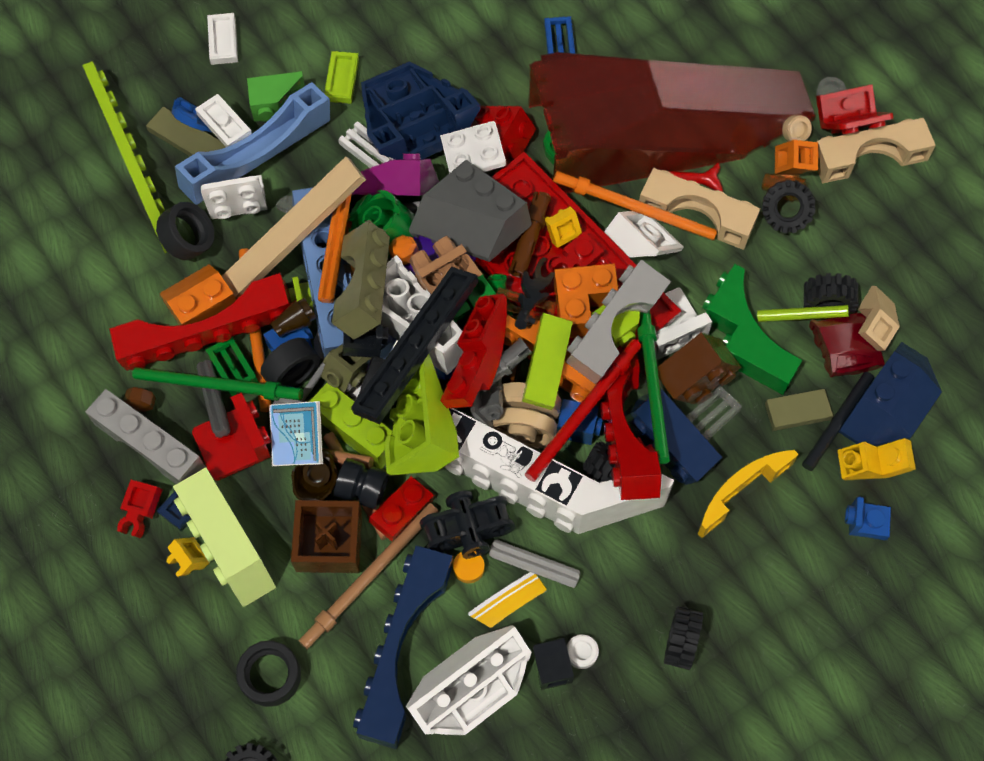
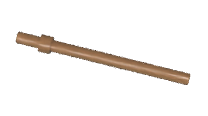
M429 503L327 611L322 610L314 619V625L298 640L303 647L308 650L325 631L328 633L337 624L335 620L422 529L419 523L420 520L429 514L438 512V509L433 504Z

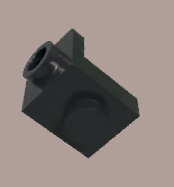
M383 315L381 317V324L356 339H352L343 332V356L380 357L381 345L387 346L388 327H383Z

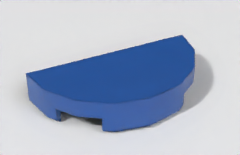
M181 97L174 100L171 113L177 120L189 127L212 132L197 116L195 110L197 107Z

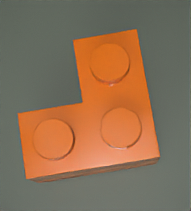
M615 264L554 270L557 316L573 322L569 338H574L577 335L584 337L588 332V329L584 326L591 317L590 308L604 305L602 301L612 288L618 291Z

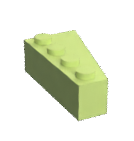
M207 468L174 485L173 488L178 495L174 502L182 516L189 514L192 519L187 522V525L195 539L201 536L205 543L200 545V548L208 562L216 561L218 567L214 568L213 571L221 585L224 586L227 583L230 585L242 607L274 590L276 586Z

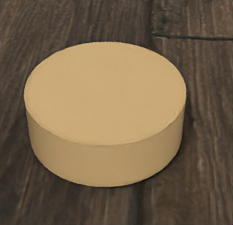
M797 114L788 117L782 128L783 136L787 141H806L812 131L810 120L805 116Z

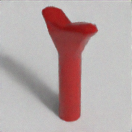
M716 163L704 173L669 171L679 178L687 181L692 180L714 191L723 192L721 182L717 177L720 171L719 163Z

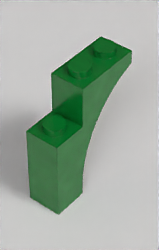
M734 264L729 273L726 271L722 273L716 284L719 287L715 295L712 293L708 295L702 309L706 310L712 321L711 326L726 334L723 343L742 367L738 371L784 395L802 359L782 349L758 326L745 298V269Z

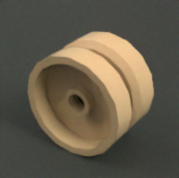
M511 382L502 384V389L499 391L503 397L504 412L498 420H493V429L532 449L545 448L557 432V424L554 420L558 419L560 413L561 398L557 394L554 408L549 410L521 402L526 383Z

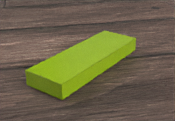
M546 313L542 314L521 402L549 410L554 408L572 321Z

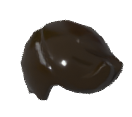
M322 449L323 464L296 465L292 470L293 493L297 499L326 501L334 495L339 472L334 463L333 456L328 450Z

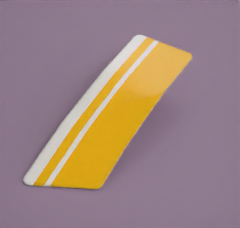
M529 572L475 607L468 615L492 628L508 615L544 593L546 587L536 574Z

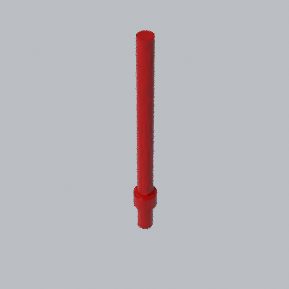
M632 339L622 353L618 354L606 373L525 472L524 475L528 480L536 481L617 377L623 376L631 366L630 361L642 347L639 341Z

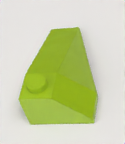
M428 354L398 397L396 408L390 411L389 419L393 420L394 423L392 436H386L385 441L387 474L400 475L435 472L459 457L457 431L449 408H446L440 401L443 391L430 354Z

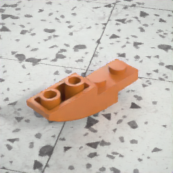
M507 315L504 344L511 346L518 338H521L533 352L540 321L536 319L534 325L532 324L530 327L521 330L515 326L516 320ZM566 351L559 387L570 393L574 400L581 403L596 384L566 363V360L571 355L570 352ZM532 354L527 356L526 358L531 360Z

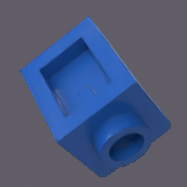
M857 496L853 503L847 506L845 512V524H849V535L887 540L890 537L891 507L864 503V497Z

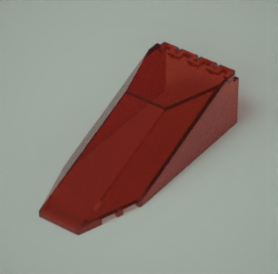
M560 52L541 55L540 61L529 64L528 105L529 108L537 106L544 108L545 119L551 132L550 137L556 153L554 156L553 178L555 172L560 171L576 178L582 176L590 179V183L600 187L648 178L653 168L666 171H684L715 165L716 163L741 160L746 158L748 152L761 145L764 147L770 145L772 139L783 134V124L791 115L805 116L810 122H813L816 117L799 71ZM556 183L565 193L573 192L572 188Z

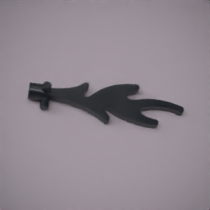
M545 257L539 260L533 273V279L529 277L527 271L523 272L521 278L523 293H520L518 297L521 311H519L515 321V326L518 329H525L528 323L534 325L536 319L530 317V311L536 305L548 299L549 293L542 292L551 284L554 273L551 272L547 277L541 275V267L546 262Z

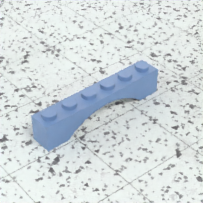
M313 82L291 94L271 119L245 139L223 149L197 152L177 164L175 171L178 187L195 205L204 201L200 188L202 185L240 178L329 122L330 99Z

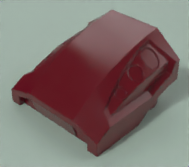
M862 313L850 314L849 317H837L821 321L811 320L809 327L813 330L816 346L823 353L822 357L825 358L824 367L830 377L857 375L883 368L885 365L881 351H877L858 333L867 319Z

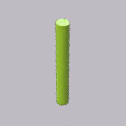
M848 305L757 310L758 322L849 317Z

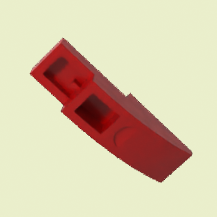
M504 293L479 297L475 303V307L457 342L463 354L459 358L458 364L440 400L446 408L472 407L480 390H490L504 346L507 320V297Z

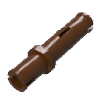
M538 192L533 193L529 208L532 225L520 235L511 266L508 270V273L514 277L520 278L524 271H528L540 230L545 227L546 222L544 218L551 201V196L545 192H539V195Z

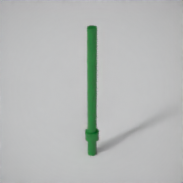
M649 310L647 313L640 312V327H638L637 332L638 340L643 348L655 452L658 454L659 464H667L670 458L654 344L657 336L655 326L651 322Z
M135 367L132 372L133 378L138 380L237 393L242 392L260 395L267 400L278 401L280 398L301 401L304 394L302 388L282 386L280 382L267 381L264 384Z

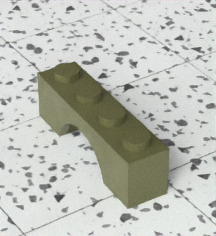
M370 220L343 236L341 258L354 267L355 271L347 288L335 300L332 324L352 339L358 338L381 324L390 237L382 228L377 227Z

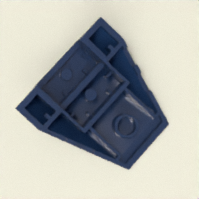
M410 61L361 82L368 139L379 154L393 159H403V153H420V159H425L444 150L440 135L469 128L481 109L478 101L468 90L462 87L458 90L451 86L450 81L446 79L440 81L433 77L432 72Z

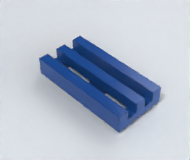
M571 16L544 18L549 68H554V64H559L560 67H565V64L569 63L570 67L576 66ZM555 24L558 57H554L551 33V25ZM561 24L566 25L569 56H564Z

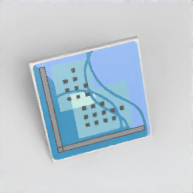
M320 401L269 405L272 466L323 464Z

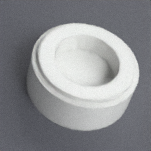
M574 636L567 644L570 663L573 667L587 669L596 662L599 649L596 641L590 636Z

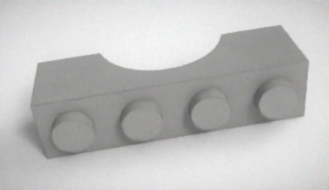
M640 260L635 268L631 265L627 267L618 279L623 283L618 291L613 288L602 301V304L606 306L600 315L597 312L593 313L584 326L588 329L583 339L577 335L567 349L571 355L566 360V363L594 384L602 378L619 354L611 334L614 317L627 311L647 313L671 282L643 260Z
M107 389L85 411L96 427L117 442L121 441L134 449L175 484L206 468L199 455Z

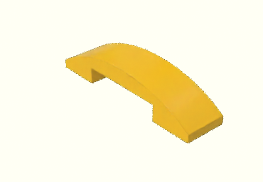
M795 450L773 453L753 461L736 472L713 497L700 524L698 535L703 538L725 520L729 509L724 504L761 474L771 483L794 464L799 454Z

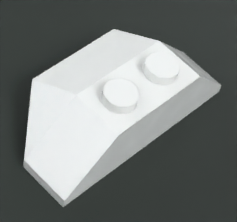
M513 625L477 636L423 676L406 707L425 734L466 735L518 694L525 674L526 664L532 652Z

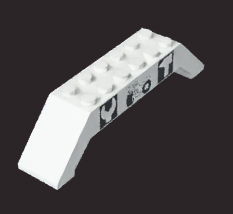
M449 408L457 431L459 457L447 464L445 468L455 475H466L472 479L476 486L484 490L491 488L498 492L499 496L506 497L508 503L515 504L517 502L527 507L526 510L537 518H543L544 516L554 521V525L564 532L570 533L573 531L581 534L662 508L668 500L674 480L663 474L660 498L621 500L619 487H613L612 480L599 483L552 459L536 481L532 482L524 474L541 454L540 452L454 408Z

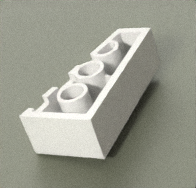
M397 255L387 263L382 315L383 327H388V334L399 341L431 294L420 286L417 278L411 271L408 272ZM453 320L429 353L433 365L446 375L457 366L459 358L463 354L462 349L457 344L463 331Z

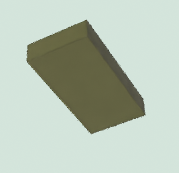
M825 389L768 399L765 402L773 431L828 421L833 418Z

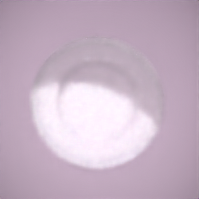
M827 77L820 81L816 95L845 90L846 87L840 79Z

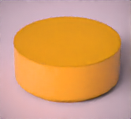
M462 552L457 554L453 561V570L457 579L463 583H474L480 580L485 571L483 557L480 555L464 559Z

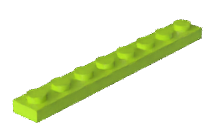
M93 61L83 64L82 66L156 232L157 220L165 212L160 198L153 199L152 193L157 191L150 176L144 178L142 174L147 169L141 155L134 156L132 150L137 149L131 133L125 134L123 131L128 126L122 112L115 113L114 107H117L118 104L112 90L106 92L104 88L109 86L103 70L97 71Z

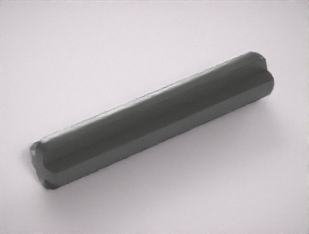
M205 360L197 364L198 375L217 377L212 361ZM202 388L213 433L218 438L229 435L231 429L221 391Z

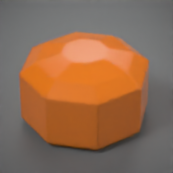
M405 235L393 239L388 249L391 258L397 255L403 265L409 264L411 256L419 252L413 237Z

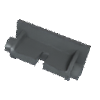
M502 378L491 386L487 392L484 393L480 390L471 407L474 419L493 428V420H498L504 412L503 397L499 391L502 389Z

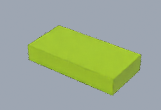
M331 51L324 91L330 102L352 104L359 63L358 53Z

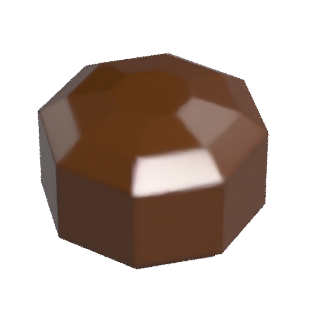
M132 387L126 390L123 401L136 411L146 412L153 409L156 397L153 392L144 388Z

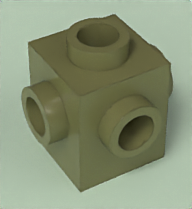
M341 344L336 349H332L324 358L323 363L325 367L321 377L330 386L338 388L346 394L353 387L358 389L363 384L366 376L365 372L372 357L343 356V344Z

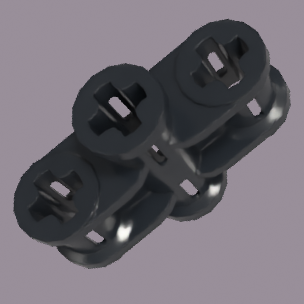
M463 490L449 495L445 502L447 507L451 509L429 514L419 522L420 527L425 530L429 542L427 549L442 553L463 546L462 555L464 559L487 554L490 551V547L484 540L504 536L512 532L516 527L514 521L509 518L506 509L508 504L506 497L495 496L472 504L473 495L470 491Z

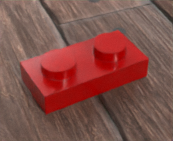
M410 476L369 517V523L392 542L433 501L434 495L415 478Z

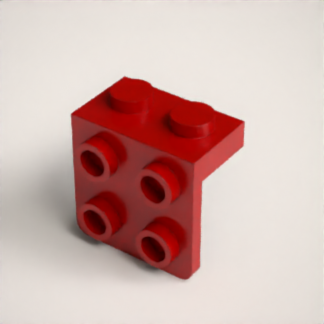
M873 84L816 96L821 129H831V133L842 132V134L858 132L861 127H882L886 125L885 120L894 118L892 112H876Z
M480 106L481 109L470 127L495 121L506 163L509 164L524 152L536 127L521 106Z
M242 392L230 397L235 409L226 413L231 429L229 435L221 438L216 437L212 431L210 420L194 427L192 430L209 473L216 481L271 457L266 444L271 443L264 426L257 427L254 419L258 418L259 414L253 401L246 402Z

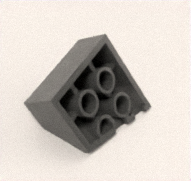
M465 160L423 195L409 232L416 238L419 236L429 238L432 243L448 236L456 247L462 244L467 251L466 254L490 262L525 232L532 223L527 202L471 162Z

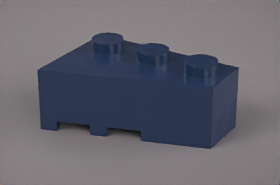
M660 388L670 461L664 465L679 482L686 485L695 483L722 456ZM646 394L624 412V416L636 438L640 437L645 446L651 444L655 450L649 396Z

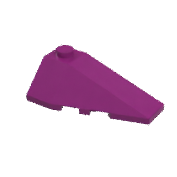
M403 153V159L391 160L360 171L366 180L352 194L367 195L370 193L371 195L379 194L378 190H386L392 195L422 196L434 187L439 180L431 159H420V153Z

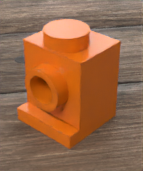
M791 140L775 146V174L796 176L809 171H818V142Z

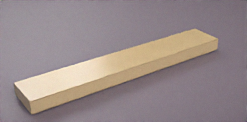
M348 157L342 159L222 275V278L236 298H239L245 292L251 282L263 279L366 180L351 159Z

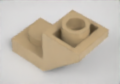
M871 286L858 308L867 318L858 333L877 351H885L900 327L895 303L877 286Z

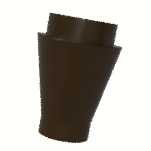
M305 298L299 301L295 299L270 324L281 338L285 334L312 325L311 321L316 319L317 316Z

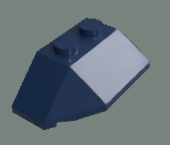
M901 342L862 396L839 433L856 444L867 442L874 446L884 445L903 438L909 440L942 393L928 358Z

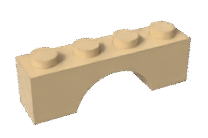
M924 118L915 120L905 119L900 123L836 137L826 136L817 141V172L822 184L847 179L850 177L856 159L869 153L887 155L896 160L901 166L929 160L936 144Z
M656 168L652 169L639 199L643 203L670 213L683 209L699 211L713 222L717 230V240L742 250L745 249L760 208L748 201L737 200L727 196L722 191L708 189L700 186L695 181H687L674 176L669 171Z

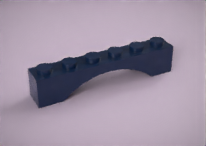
M415 546L413 555H407L403 567V572L407 573L404 584H398L393 602L397 603L394 615H388L384 626V633H387L384 646H378L374 657V664L378 666L374 677H368L364 688V696H368L364 709H358L354 719L353 728H357L356 734L359 739L397 749L407 718L400 701L397 685V670L401 647L417 617L433 601L445 594L453 568L452 555L420 546Z

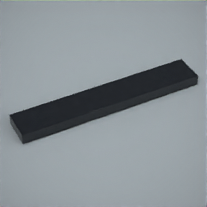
M451 266L351 406V410L355 415L377 424L382 422L479 283L476 274Z

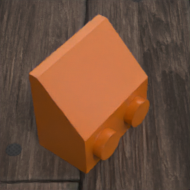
M210 264L159 293L179 325L199 322L214 316L236 300L234 293L220 273Z

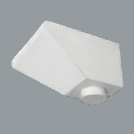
M634 211L619 212L604 231L628 257L657 256L680 252L684 248L655 219Z

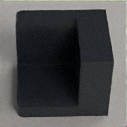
M564 638L533 646L541 690L573 683L574 674Z

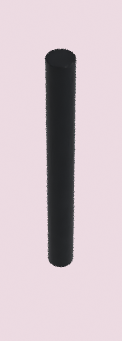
M864 372L802 463L805 469L813 471L874 380V376L871 373Z

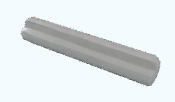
M494 540L491 545L489 556L572 588L576 587L579 581L580 571L499 540Z

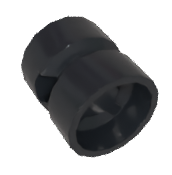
M346 458L336 481L334 496L348 501L358 498L361 505L377 510L383 498L389 474L385 470L373 466L366 470L364 463Z

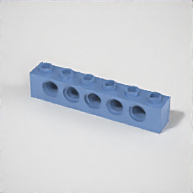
M312 188L292 190L293 207ZM332 213L300 242L314 313L317 316L316 323L323 358L332 349H336L343 344V331L332 324L335 300L330 304L322 303L318 300L326 248H321L317 245L320 243L327 244ZM342 258L335 292L337 296L343 293L352 279L351 273H345L344 264L348 263Z

